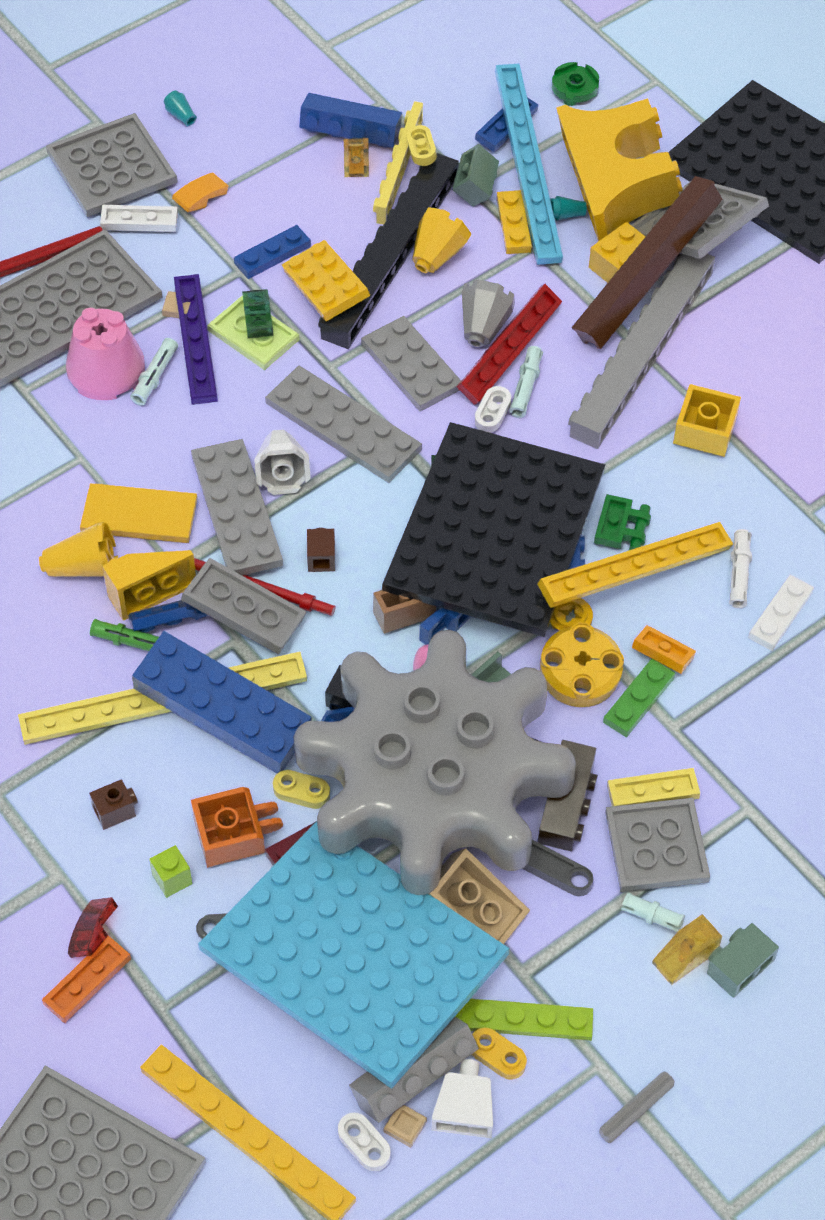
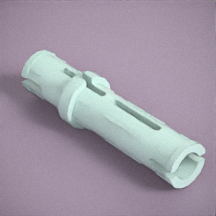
M164 338L148 368L140 374L138 378L139 383L130 395L131 400L135 404L145 405L152 390L158 387L162 373L179 347L174 339ZM161 357H163L162 362L160 363L159 366H157V364H158V362L160 361ZM150 376H151L152 379L150 380L149 384L146 386L145 384L147 383L148 379H149Z
M538 346L527 348L525 361L519 368L520 378L509 409V413H512L511 415L516 418L526 416L534 382L540 375L539 365L544 352Z

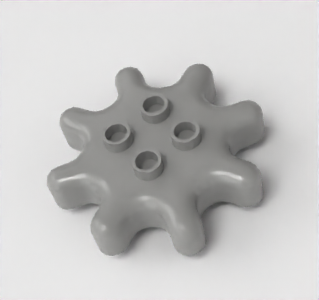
M441 630L433 635L428 645L425 663L419 669L408 673L397 674L388 671L367 652L356 651L348 654L340 667L342 693L355 708L354 711L347 718L340 721H307L297 728L293 737L296 763L302 771L314 775L333 777L343 786V789L335 797L327 801L318 812L317 826L321 846L328 852L341 854L369 838H382L390 841L401 852V883L408 892L415 895H426L434 891L440 881L444 858L450 852L459 848H478L486 853L503 870L518 871L524 868L529 863L531 857L532 832L528 824L516 812V807L522 800L529 797L557 798L567 795L573 788L576 769L575 757L566 746L536 741L528 736L524 730L528 724L540 717L545 711L547 680L543 673L536 668L524 667L498 682L479 680L468 673L466 669V642L458 632L452 630Z

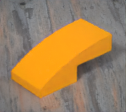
M212 172L180 188L173 194L172 199L185 211L191 212L205 208L208 199L227 194L229 185Z

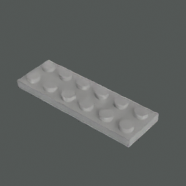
M300 365L265 396V403L387 483H390L422 451L421 442Z
M243 438L192 449L191 457L225 566L242 576L282 567L283 558L259 486L256 484V477Z

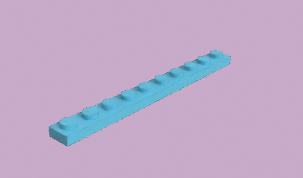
M520 63L496 65L495 75L537 265L562 263V250Z

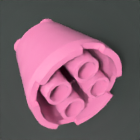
M86 308L74 324L66 359V372L68 380L78 389V393L94 400L117 399L116 395L122 394L131 388L135 390L139 383L138 378L140 374L145 372L143 352L126 324L122 313L118 311Z

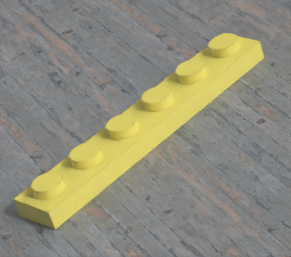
M414 101L411 111H406L405 128H400L399 144L394 145L392 152L393 161L387 164L386 180L382 179L379 189L380 197H376L373 204V212L376 213V223L385 224L387 215L392 209L411 156L406 133L411 127L422 125V102Z

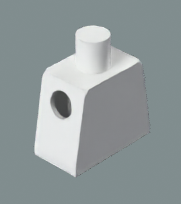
M465 1059L460 1064L459 1073L448 1072L445 1074L432 1114L431 1131L492 1139L491 1079L478 1076L480 1065L478 1061Z

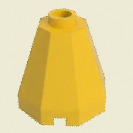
M428 207L419 222L412 261L415 263L416 269L422 273H434L463 249L472 235L462 220L457 217L455 221L449 218L451 213L446 210Z

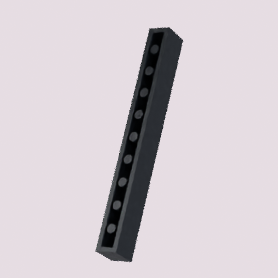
M437 153V158L432 164L420 166L417 175L411 177L408 189L405 193L402 192L400 194L397 205L389 211L385 224L379 226L374 241L368 243L364 256L361 260H357L354 265V274L367 287L370 296L328 321L320 317L318 327L320 328L322 340L349 350L413 250L419 222L428 207L439 209L453 187L459 160Z

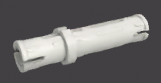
M738 529L734 532V548L730 553L732 572L729 605H732L733 608H744L747 606L749 565L753 557L750 549L752 533L747 529Z

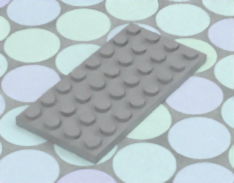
M106 229L0 285V387L69 350L74 324L86 308L118 311L122 313L125 319L163 298L162 290Z

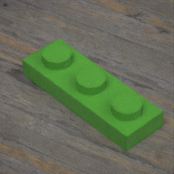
M651 658L604 716L603 723L627 738L674 680L675 672Z

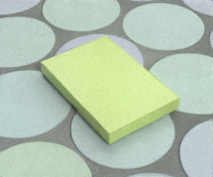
M243 295L207 325L210 333L264 371L300 340L297 332Z

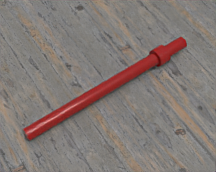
M194 558L195 570L200 571L206 562ZM243 575L281 598L299 605V608L309 612L315 610L333 616L335 612V605L317 600L314 595L308 593L302 595Z

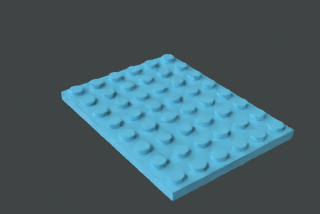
M317 821L198 943L200 951L391 1089L509 955V948L431 895H415L408 892L401 883V875L360 847L355 846L341 854L326 851L319 842Z

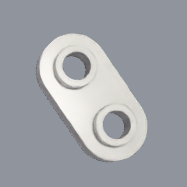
M494 386L486 391L475 412V426L478 430L491 433L499 429L511 406V393L508 389L502 386Z
M356 1112L344 1115L338 1123L340 1141L365 1169L373 1172L384 1169L389 1164L391 1158V1149L388 1142L364 1115ZM351 1129H358L360 1131L357 1136H351L348 1132ZM377 1152L380 1154V1158L372 1160L369 1158V1154Z

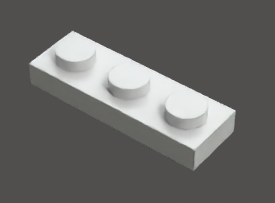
M102 205L100 227L103 230L176 232L178 208L177 206Z
M790 574L750 630L748 639L773 651L813 594L814 586Z

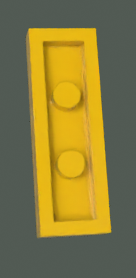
M521 190L497 192L496 200L506 254L531 253L532 245Z

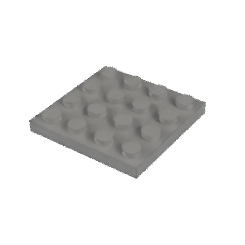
M136 113L46 146L47 154L87 217L100 213L102 205H121L178 183L177 175Z
M689 183L683 186L682 189L684 190ZM714 184L723 200L680 253L698 259L705 257L708 252L723 243L725 239L740 230L746 223L769 207L767 198ZM670 206L647 213L632 224V226L644 236H647Z

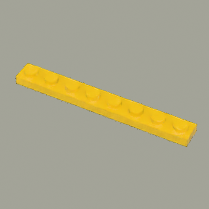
M717 522L541 578L537 585L550 608L729 550L733 542L721 522Z
M162 1044L140 1066V1070L144 1075L327 1220H341L356 1203V1197Z

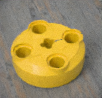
M578 622L571 627L556 632L548 639L541 653L540 672L543 673L547 680V691L555 699L569 706L591 707L608 699L618 687L623 672L624 657L616 642L609 635L593 628L588 623ZM576 638H584L586 642H579ZM555 662L558 664V666L553 667L548 665L547 663ZM605 664H612L616 668H607ZM576 689H585L587 693H579Z

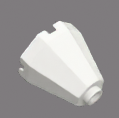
M272 430L265 437L254 459L256 484L261 487L264 485L267 487L268 492L273 495L296 493L304 481L307 483L311 479L309 454L293 435L286 430Z

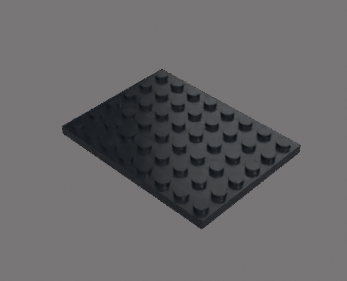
M751 80L668 153L671 161H677L680 176L689 182L697 176L712 180L718 185L766 197L769 207L751 221L820 264L825 259V123L758 82Z
M450 422L382 583V591L408 597L412 600L416 599L426 604L545 637L555 607L550 608L537 584L541 578L569 570L606 464Z

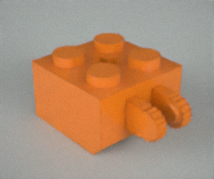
M239 787L191 799L193 818L207 868L265 853L263 835L283 827L282 819L279 817L258 821L260 818L274 815L279 810L278 805L272 801L254 805L250 790L247 787Z

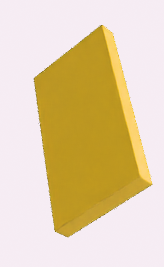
M90 483L80 531L97 523L104 522L109 525L113 536L189 543L198 496L197 493Z

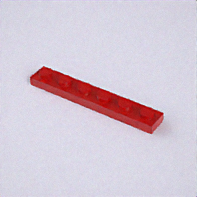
M546 283L537 289L456 386L474 405L482 400L486 391L497 382L563 302Z

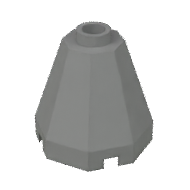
M478 279L473 281L472 286H469V282L463 286L464 339L471 346L482 347L490 344L513 313L515 295L511 291H509L508 295L504 293V287L499 283Z

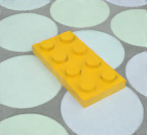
M326 240L314 244L311 248L281 264L287 276L325 321L332 319L370 296L367 287Z

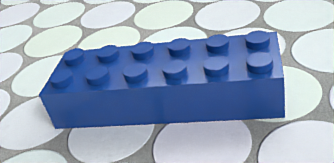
M166 631L162 632L132 675L133 688L275 773L283 771L295 754L293 737L297 728L307 721H312L310 715Z

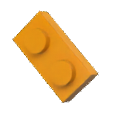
M648 625L634 639L632 645L633 649L680 674L691 663L696 653V650Z

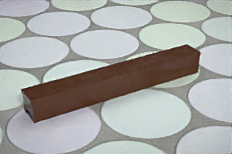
M697 176L692 179L571 328L577 333L584 344L588 342L593 343L598 349H601L720 204L723 199L715 187L714 181Z

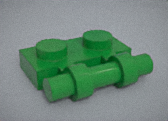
M606 494L594 543L621 549L622 542L627 541L630 543L629 550L643 546L646 540L645 529L651 521V507L647 504H642L639 510L632 509V499ZM628 521L635 523L634 529L626 528Z

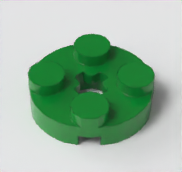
M567 62L555 69L551 88L554 94L563 100L564 104L574 106L598 95L600 77L598 72L590 65L585 64V67L578 66V62Z

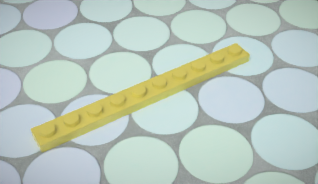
M301 652L228 667L265 690L307 681ZM133 688L18 714L24 745L172 711Z

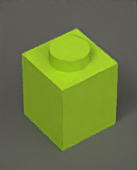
M176 845L149 858L152 876L166 898L193 884L190 867Z

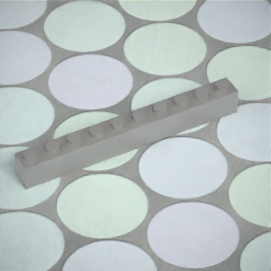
M680 253L677 255L673 269L671 271L667 270L661 287L654 289L649 305L645 304L641 309L639 320L632 322L627 338L620 340L615 356L608 358L603 374L596 376L591 392L584 394L579 410L572 412L568 421V425L571 426L569 437L599 449L712 276L715 256L707 254L705 257L698 259Z

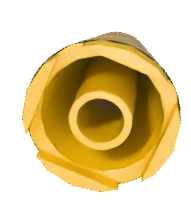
M104 522L97 523L43 549L42 556H39L41 571L46 572L49 577H104L102 565L107 564L111 559L118 558V555L114 556L113 547H116V543L109 525Z

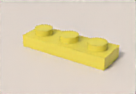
M694 768L607 781V789L612 806L700 798V789Z

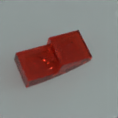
M113 897L93 899L87 904L75 925L67 952L70 958L92 956L107 938L108 934L102 926L118 907Z

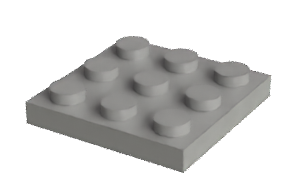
M694 798L606 807L605 815L620 892L709 883L710 872Z

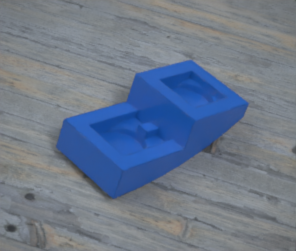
M441 608L420 624L419 641L429 645L433 635L445 628L457 632L471 616Z

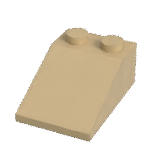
M466 848L449 856L442 865L438 886L434 891L428 893L502 944L508 940L530 911L523 902Z

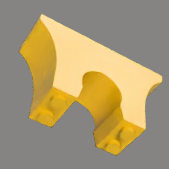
M648 98L621 107L597 111L579 110L567 105L556 107L563 141L583 199L586 201L587 210L598 241L625 222L630 223L644 214L671 206L679 197V192H682L683 189L680 178L676 177L680 175L677 161H671L668 152L653 153L660 149L659 138H663L659 123L656 124V122L660 121L656 106L651 107Z

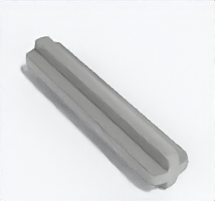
M666 1071L661 1072L600 1127V1136L606 1142L612 1143L674 1087L675 1080Z

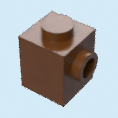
M122 779L89 792L92 808L103 830L136 817L134 805L138 804L137 797L132 787L126 788Z

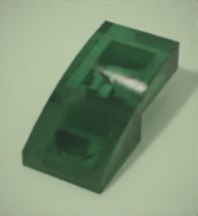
M268 289L242 291L247 338L274 336Z

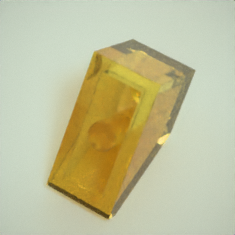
M343 138L344 178L369 177L368 138Z
M701 914L673 936L652 960V964L672 986L708 960L711 953L720 946L723 936Z

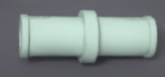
M629 892L625 896L622 904L624 906L621 908V911H626L646 919V923L650 925L656 923L676 933H679L685 918L684 914L660 906L661 903L654 900L652 903Z

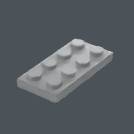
M404 315L361 337V345L419 412L460 391L456 387L461 381L460 378Z
M211 558L200 569L181 597V600L278 655L307 613L305 610Z

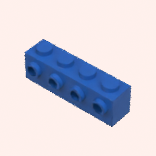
M308 92L301 105L299 128L307 129L310 132L330 134L333 137H345L354 139L357 142H368L377 144L380 147L393 148L399 136L402 112Z

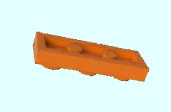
M108 935L42 998L43 1005L65 1024L131 960L130 953Z

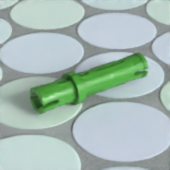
M94 619L90 627V636L113 641V645L120 646L124 644L144 651H150L153 644L138 641L137 639L155 643L159 636L126 628V625L122 623L115 625L98 619ZM109 631L115 632V633H119V634H121V635H126V636H129V637H124V636H120V635H117V634L109 633Z

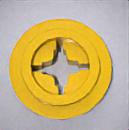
M579 598L556 606L550 622L552 628L559 631L571 627L578 622H585L591 625L593 611L584 599ZM574 610V618L566 622V616Z

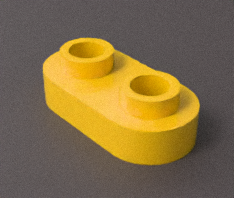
M480 1028L473 1032L472 1035L479 1049L471 1055L476 1060L505 1079L513 1080L523 1075L526 1069L527 1058L521 1048L493 1029ZM482 1039H488L491 1042V1044L488 1046H484L480 1043V1041ZM511 1056L514 1057L517 1061L511 1064L508 1063L505 1059Z

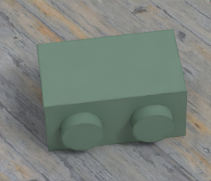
M480 144L462 153L452 190L473 207L481 202H486L493 194L492 189L497 177L499 160Z
M754 923L749 924L745 929L738 928L729 938L730 943L724 948L721 946L716 948L708 958L710 963L707 974L733 998L776 959L779 946Z

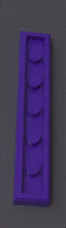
M199 274L174 277V285L191 404L218 402ZM191 302L188 313L184 314L183 303Z

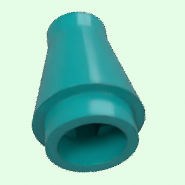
M174 90L164 98L165 110L182 121L186 126H190L196 121L197 116L194 114L184 93Z
M561 196L550 199L556 221L586 215V201H578Z

